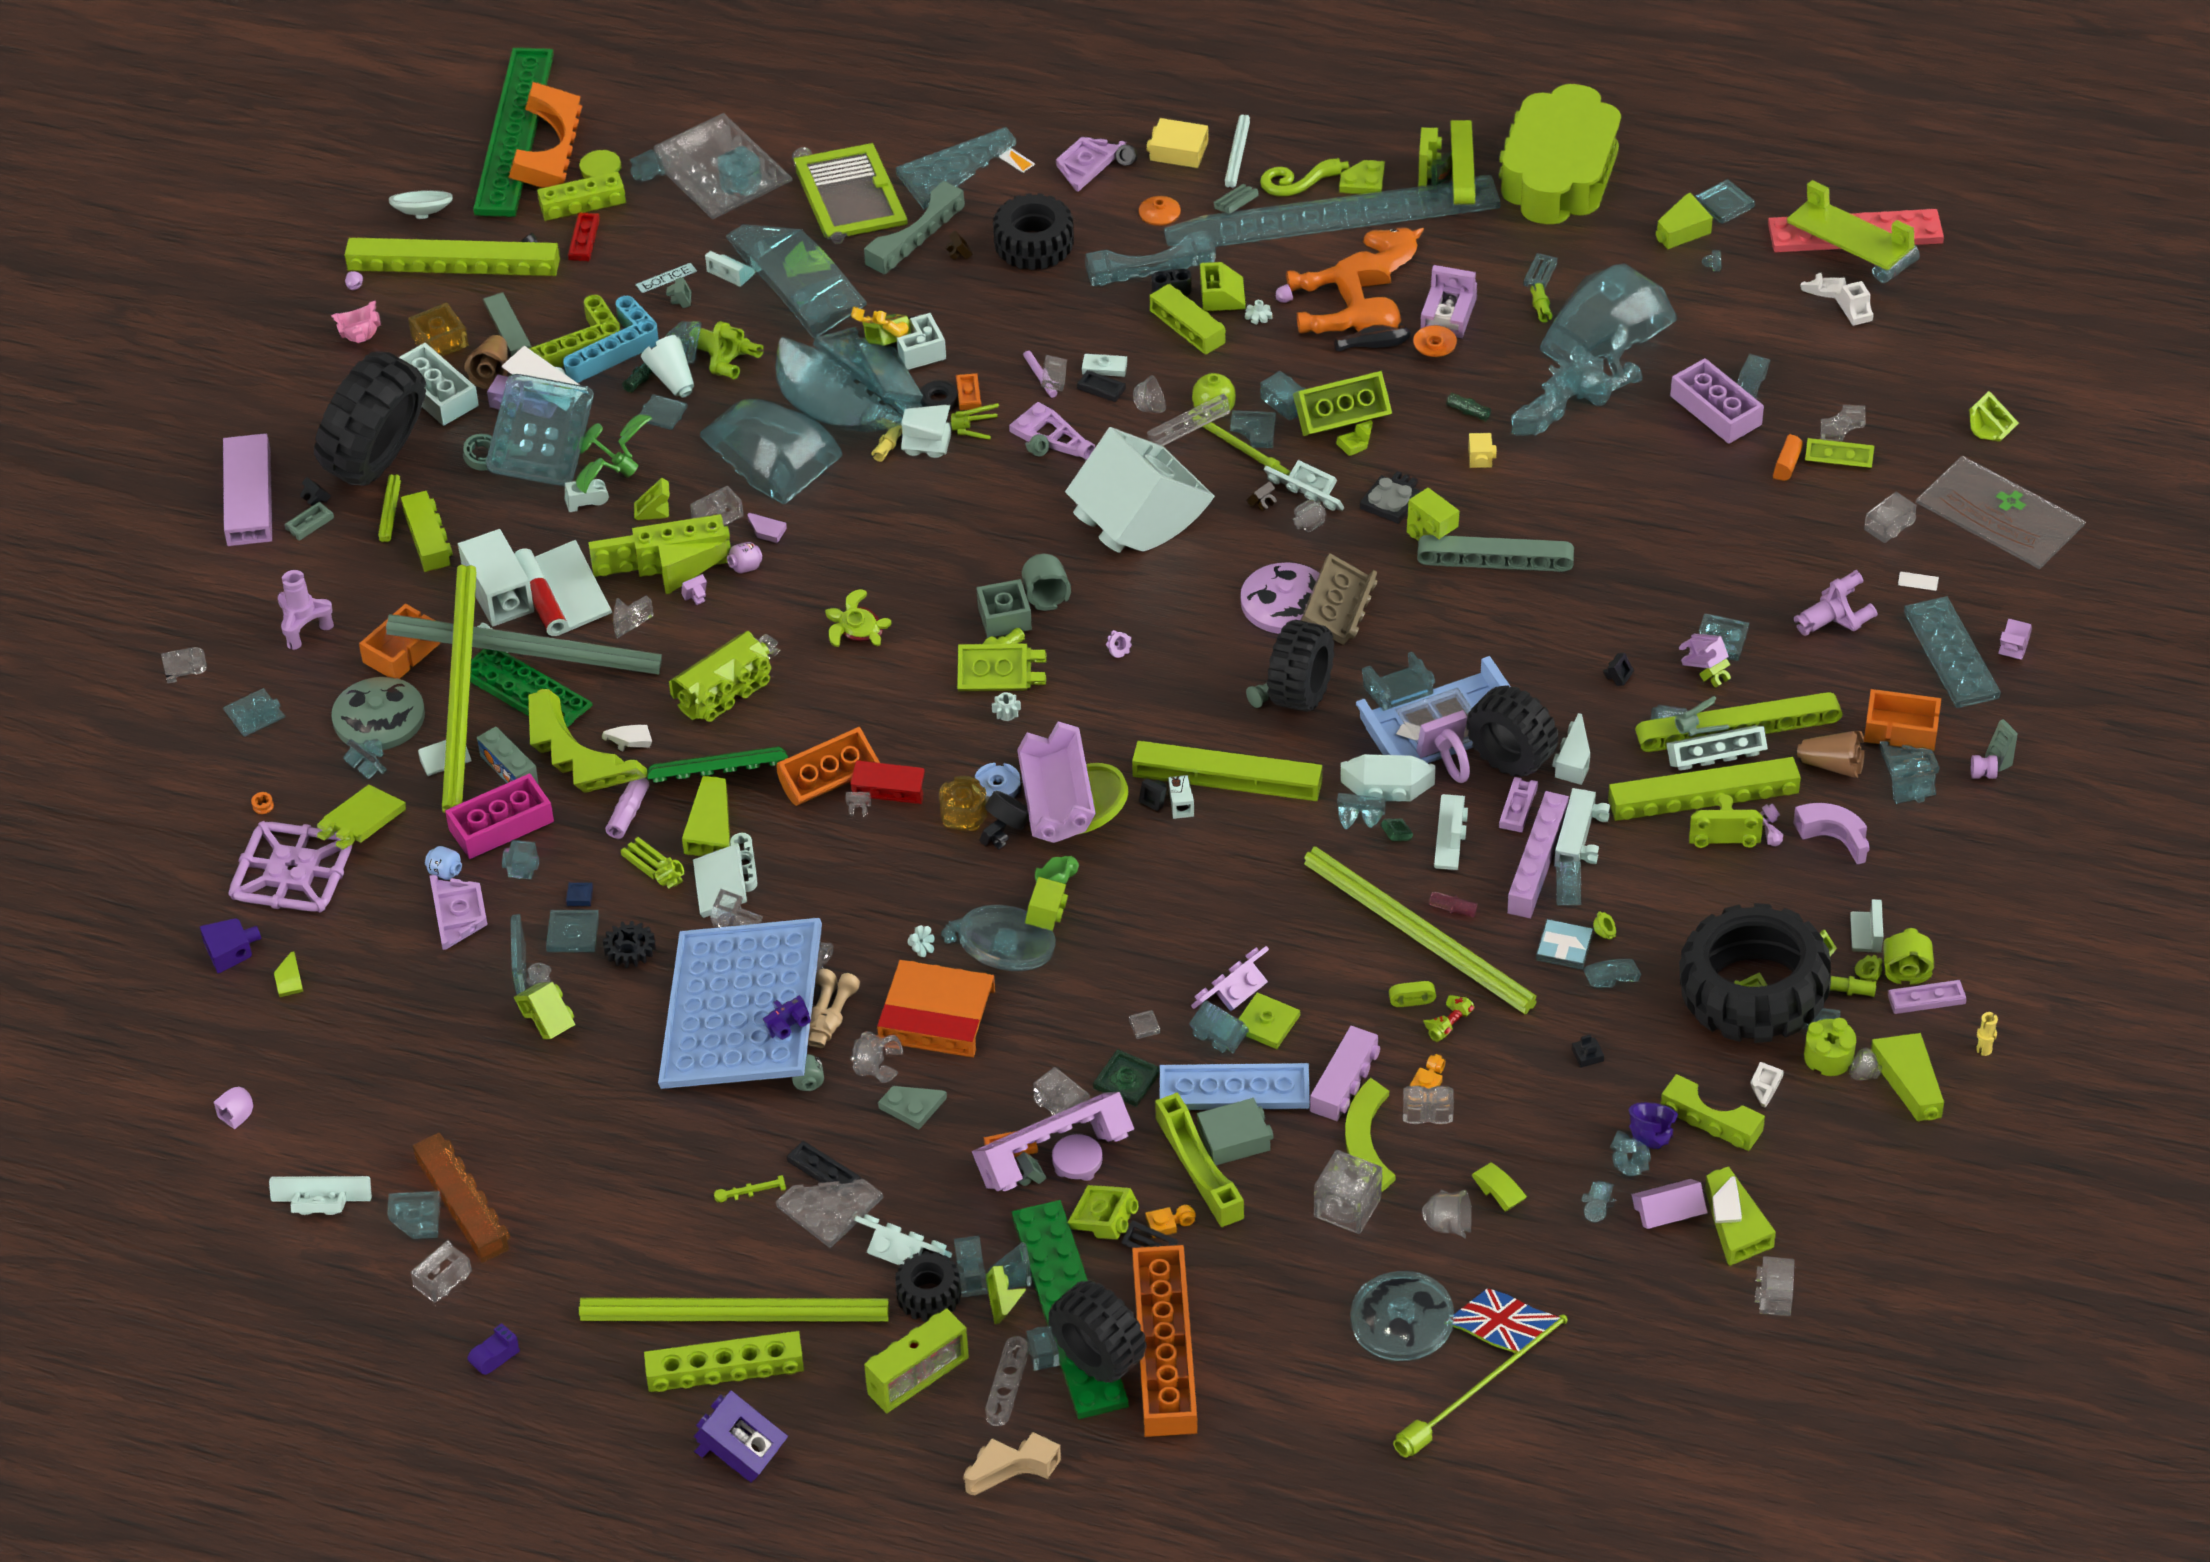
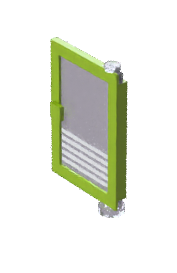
M873 143L818 154H812L811 150L806 147L799 148L793 152L792 160L796 167V173L824 238L827 240L831 239L834 244H840L844 241L845 236L908 224V219Z

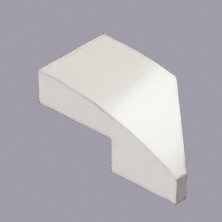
M1818 273L1815 275L1816 279L1811 282H1802L1801 290L1818 296L1835 298L1836 292L1841 291L1842 286L1846 285L1845 278H1823L1822 274Z
M647 725L622 726L603 731L602 739L605 741L612 740L618 744V749L622 752L626 746L650 748L652 743Z
M1760 1062L1750 1083L1759 1103L1765 1108L1774 1095L1784 1073L1783 1070Z
M1731 1177L1712 1198L1715 1223L1741 1222L1742 1220L1736 1178Z

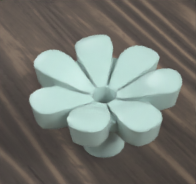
M1256 300L1255 306L1248 305L1246 308L1245 319H1251L1253 324H1258L1259 320L1262 323H1266L1268 319L1273 318L1270 306L1263 305L1262 300Z
M917 926L915 933L911 934L908 938L909 946H912V950L917 952L920 957H925L926 952L933 953L934 946L930 943L934 942L935 939L933 934L929 935L931 933L929 926Z

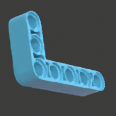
M622 296L616 300L617 318L625 329L566 356L563 361L565 375L578 383L642 353L649 346L650 348L656 346L655 342L659 340L657 324L634 298Z

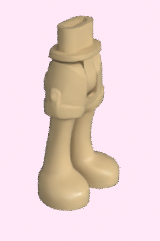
M819 969L816 973L815 981L820 988L821 994L816 1006L812 1007L808 1045L824 1048L826 1041L832 1038V1034L842 1022L841 1010L845 1001L856 993L860 981L856 976L844 973L838 982L836 975L831 970ZM838 984V991L836 998L833 1002V1005L831 1008L827 1009L829 1001L833 993L835 992Z

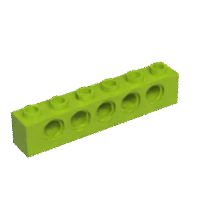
M799 1331L644 1352L649 1392H663L669 1389L691 1388L706 1384L715 1385L720 1382L742 1381L757 1377L766 1378L772 1375L794 1374L804 1371Z

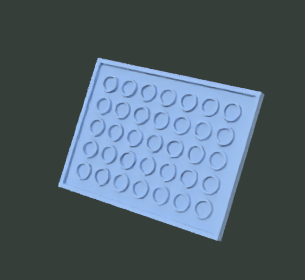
M820 918L680 931L658 1080L661 1089L804 1076L810 1023L804 1027H800L795 1023L790 1027V1036L781 1040L777 1036L772 1038L768 1034L763 1018L775 1010L772 1004L774 1001L778 1000L781 1004H784L800 995L805 1002L811 1019L822 927Z

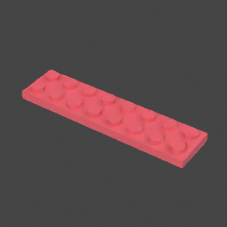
M1937 209L1850 213L1892 233L1891 224L1896 220L1901 221L1914 228V245L1943 244L1944 241ZM1788 217L1768 219L1774 252L1841 249L1787 223Z

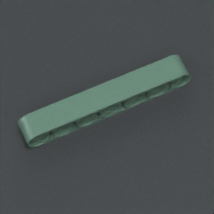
M1424 535L1418 541L1417 559L1423 565L1564 572L1573 568L1574 546L1566 541L1443 536L1438 539L1434 535Z

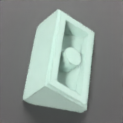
M446 740L418 750L420 762L427 776L444 771ZM466 747L465 763H468L472 760Z

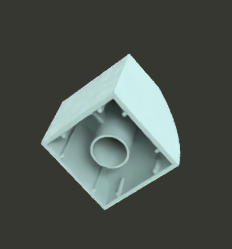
M1109 427L1065 491L1078 504L1073 513L1081 521L1092 527L1098 524L1103 529L1099 539L1116 552H1121L1125 546L1146 551L1165 543L1188 527L1215 497L1163 446Z

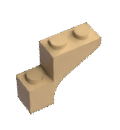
M1032 1432L1028 1440L1022 1441L1018 1451L991 1439L986 1447L983 1446L980 1449L974 1465H970L964 1473L963 1479L965 1480L966 1492L971 1495H977L1012 1476L1022 1473L1036 1474L1048 1479L1061 1460L1060 1445Z

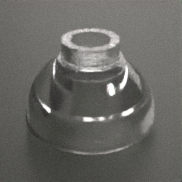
M1864 1047L1854 1057L1849 1069V1076L1854 1080L1860 1081L1869 1078L1876 1079L1882 1070V1066L1878 1064L1875 1054L1869 1048Z

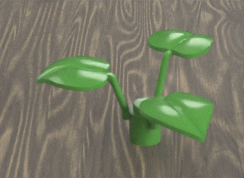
M640 414L633 417L620 433L621 438L618 441L624 451L623 454L621 452H618L616 455L596 440L603 430L602 425L597 423L590 427L585 436L578 442L575 452L582 454L592 443H595L612 457V463L614 464L607 463L602 458H598L595 462H590L579 473L576 479L577 487L587 494L591 481L603 465L615 470L617 473H622L626 478L630 477L637 470L638 464L631 459L632 454L628 452L625 443L644 424L653 418Z

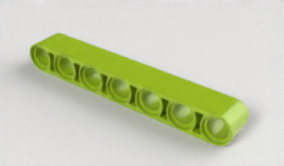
M1452 120L1451 151L1454 205L1475 204L1472 120Z

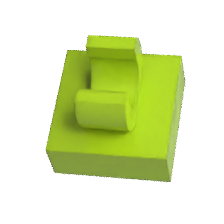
M1726 658L1711 668H1706L1699 675L1703 681L1711 678L1712 685L1718 687L1722 684L1718 678L1719 676L1723 678L1724 682L1731 679L1730 674L1724 670L1730 663Z

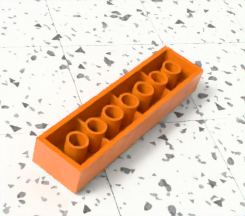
M1184 1245L1132 1248L1136 1317L1141 1325V1331L1145 1334L1146 1342L1145 1354L1140 1360L1145 1437L1197 1434V1408Z

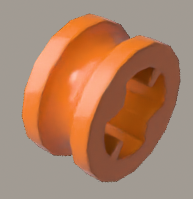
M259 792L252 797L251 802L256 813L267 814L273 809L274 803L269 793Z

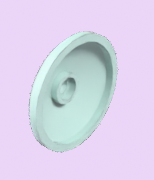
M443 191L406 192L391 196L389 203L395 209L405 214L416 215L417 219L428 218V214L436 213L446 207L452 201V194Z

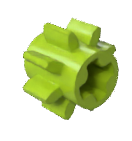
M671 857L656 864L658 870L655 871V878L660 885H667L670 889L683 882L681 876L684 875V868L678 860L672 861Z

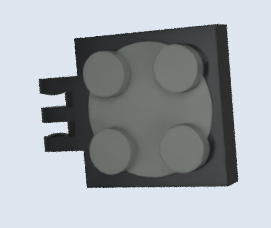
M1399 471L1391 479L1381 475L1360 501V509L1399 524L1408 513L1409 499L1420 493V490L1414 488L1418 479L1412 477L1409 481L1410 476L1405 474L1402 477V472Z

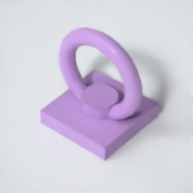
M1463 710L1422 724L1416 750L1420 758L1440 751L1447 771L1459 783L1466 782L1470 773L1468 757L1462 744L1467 716ZM1451 747H1454L1458 756L1460 772L1452 760L1449 750Z

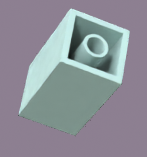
M500 529L458 543L461 564L466 567L469 565L476 567L475 597L492 627L534 612L530 581Z

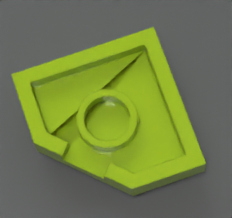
M1363 160L1341 172L1339 193L1381 195L1385 161Z

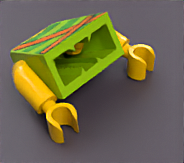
M857 307L852 309L851 317L863 322L862 325L867 343L884 346L897 342L898 337L911 334L910 318L915 316L907 317L900 314L886 316V312L874 311L872 318L869 316L865 318L863 317L865 310Z

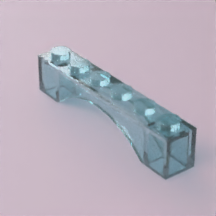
M1208 229L1188 233L1174 247L1154 255L1126 256L1109 250L1087 253L1085 267L1091 286H1102L1111 282L1146 277L1157 271L1178 268L1187 269L1200 265V263L1215 262L1216 249Z

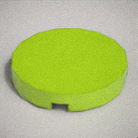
M608 150L592 151L581 159L579 165L580 172L585 179L619 172L621 170V161L614 152Z

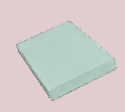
M737 844L693 860L699 910L703 918L747 902L740 848Z

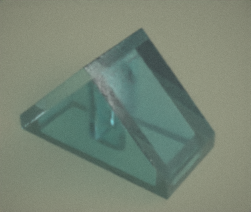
M1022 1242L993 1265L1003 1266L1004 1275H1007L1009 1281L1008 1289L1031 1286L1026 1243Z

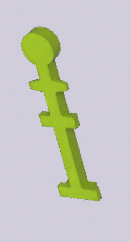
M783 1175L778 1176V1180L756 1185L749 1183L746 1184V1187L737 1189L733 1187L732 1190L728 1191L718 1189L714 1193V1198L717 1202H725L729 1197H734L735 1200H738L739 1195L748 1194L749 1197H753V1192L779 1186L781 1191H784L786 1186Z

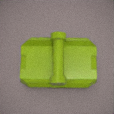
M1729 795L1719 797L1718 804L1720 810H1697L1691 816L1689 844H1695L1698 848H1704L1708 844L1742 843L1743 846L1750 848L1754 847L1757 843H1761L1763 816L1757 810H1733V798Z

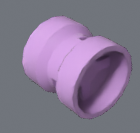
M1972 755V779H1980L1982 776H1986L1988 779L1997 778L1998 761L1996 755H1989L1987 758H1982L1980 755Z

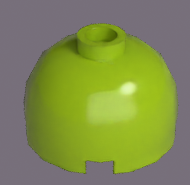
M1210 373L1200 377L1193 387V406L1197 411L1208 416H1213V413L1220 412V415L1229 412L1235 405V388L1232 382L1226 376L1217 373Z

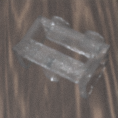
M728 485L690 504L692 519L710 516L714 513L717 515L721 514L723 525L726 526L744 516L742 500ZM728 507L730 511L727 512L724 508Z
M447 1240L411 1271L414 1287L436 1303L441 1297L446 1296L456 1284L465 1280L472 1269L469 1258L453 1247ZM446 1258L453 1262L433 1280L426 1276L430 1272L436 1275L440 1271V1263Z

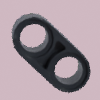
M1188 269L1162 270L1152 274V293L1168 284L1180 290L1184 296H1188L1192 292V273Z

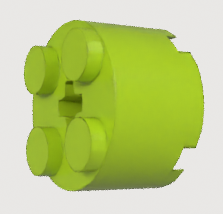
M1908 928L1903 933L1895 934L1883 941L1885 975L1889 980L1897 984H1901V981H1910V985H1916L1931 978L1934 969L1933 945L1927 936L1918 933V930L1914 928Z
M1843 1018L1823 1019L1812 1022L1806 1034L1804 1060L1807 1066L1813 1071L1814 1068L1821 1071V1074L1825 1076H1837L1845 1073L1854 1060L1856 1047L1855 1032Z

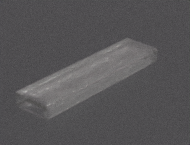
M1222 394L1147 432L1149 441L1164 446L1230 413L1228 398L1225 394Z

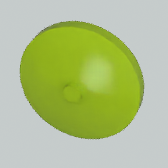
M1104 763L1086 764L1096 814L1087 830L1083 833L1095 830L1109 822L1119 813L1127 800V782L1121 771L1112 765Z

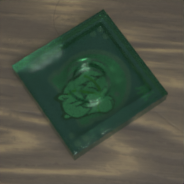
M1117 1049L1094 1081L1093 1089L1103 1093L1120 1092L1124 1102L1137 1107L1159 1076L1160 1067Z

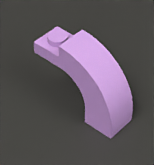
M1811 803L1795 807L1793 823L1802 839L1820 835L1835 837L1847 846L1856 864L1866 862L1867 852H1869V843L1866 839L1867 826L1856 814L1841 806L1828 803Z

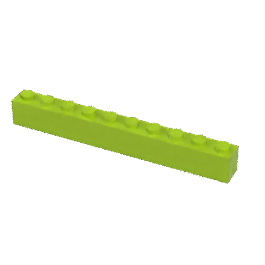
M349 238L345 251L347 270L556 276L560 261L558 243Z

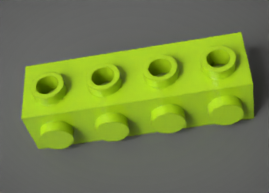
M619 172L537 189L539 205L545 221L626 203L624 185Z

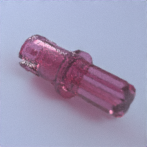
M1435 891L1431 893L1429 904L1432 906L1450 910L1451 914L1457 912L1472 918L1475 917L1478 903L1460 899L1458 895L1453 897Z

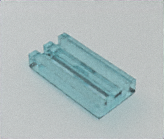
M1537 253L1524 279V286L1528 287L1529 284H1532L1536 289L1535 284L1540 283L1544 286L1545 290L1557 265V258ZM1540 260H1544L1539 268V271L1535 279H1533L1532 277L1539 265ZM1549 261H1550V264H1549V266H1548V268H1547V270H1546V272H1545V275H1544L1543 279L1540 280L1541 277H1542V275H1543V273H1544V271H1545V269H1546V267H1547V265H1548V263H1549Z

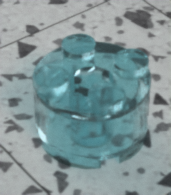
M739 146L735 150L726 152L718 157L720 187L724 192L730 195H734L733 192L740 193V196H745L759 189L761 182L760 160L754 152L747 150L744 146Z

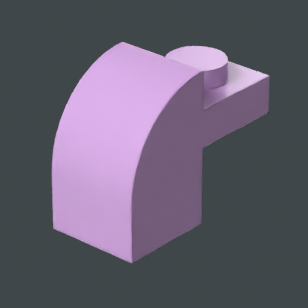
M2008 619L2005 632H2002L2000 638L2001 647L1999 654L2022 660L2030 638L2031 624Z

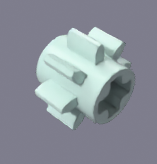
M1008 692L995 696V703H992V712L997 713V719L1010 721L1014 717H1018V711L1021 710V702L1016 701V695Z

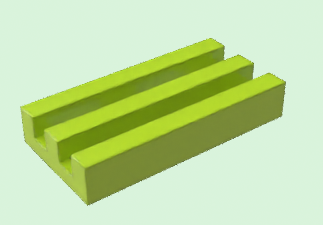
M639 837L635 839L634 844L630 842L627 849L625 847L621 849V855L653 880L655 879V870L647 864L658 870L656 864L667 859ZM633 852L636 853L638 856H640V857L643 859V861L640 860L638 857H636V856H635L634 854H632V853H633Z

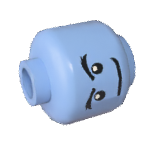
M444 846L431 849L425 859L428 872L443 880H450L455 875H458L462 869L460 855L456 851Z

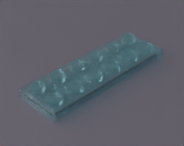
M1948 596L1904 607V613L1956 708L2000 698V689Z

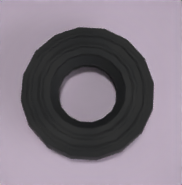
M943 380L931 381L922 386L919 392V402L921 407L950 405V412L958 403V392L950 382ZM935 394L947 396L941 401H935L930 398Z

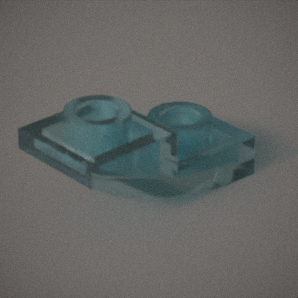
M1633 959L1602 961L1586 966L1583 970L1591 986L1598 988H1613L1616 980L1638 982L1641 976Z

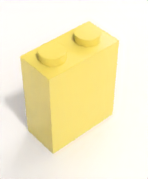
M1160 118L1158 125L1153 127L1152 139H1149L1147 143L1150 161L1198 168L1208 144V126Z

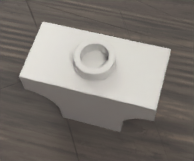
M1862 281L1844 285L1841 291L1836 292L1835 299L1853 326L1873 321L1874 314L1870 307L1871 295Z

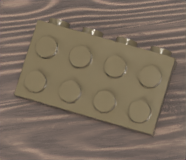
M1329 553L1325 558L1301 621L1326 626L1333 634V640L1342 645L1349 638L1353 640L1359 630L1357 623L1359 624L1365 615L1363 608L1371 600L1372 596L1369 593L1373 591L1378 582L1375 579L1377 571L1372 570L1367 575Z

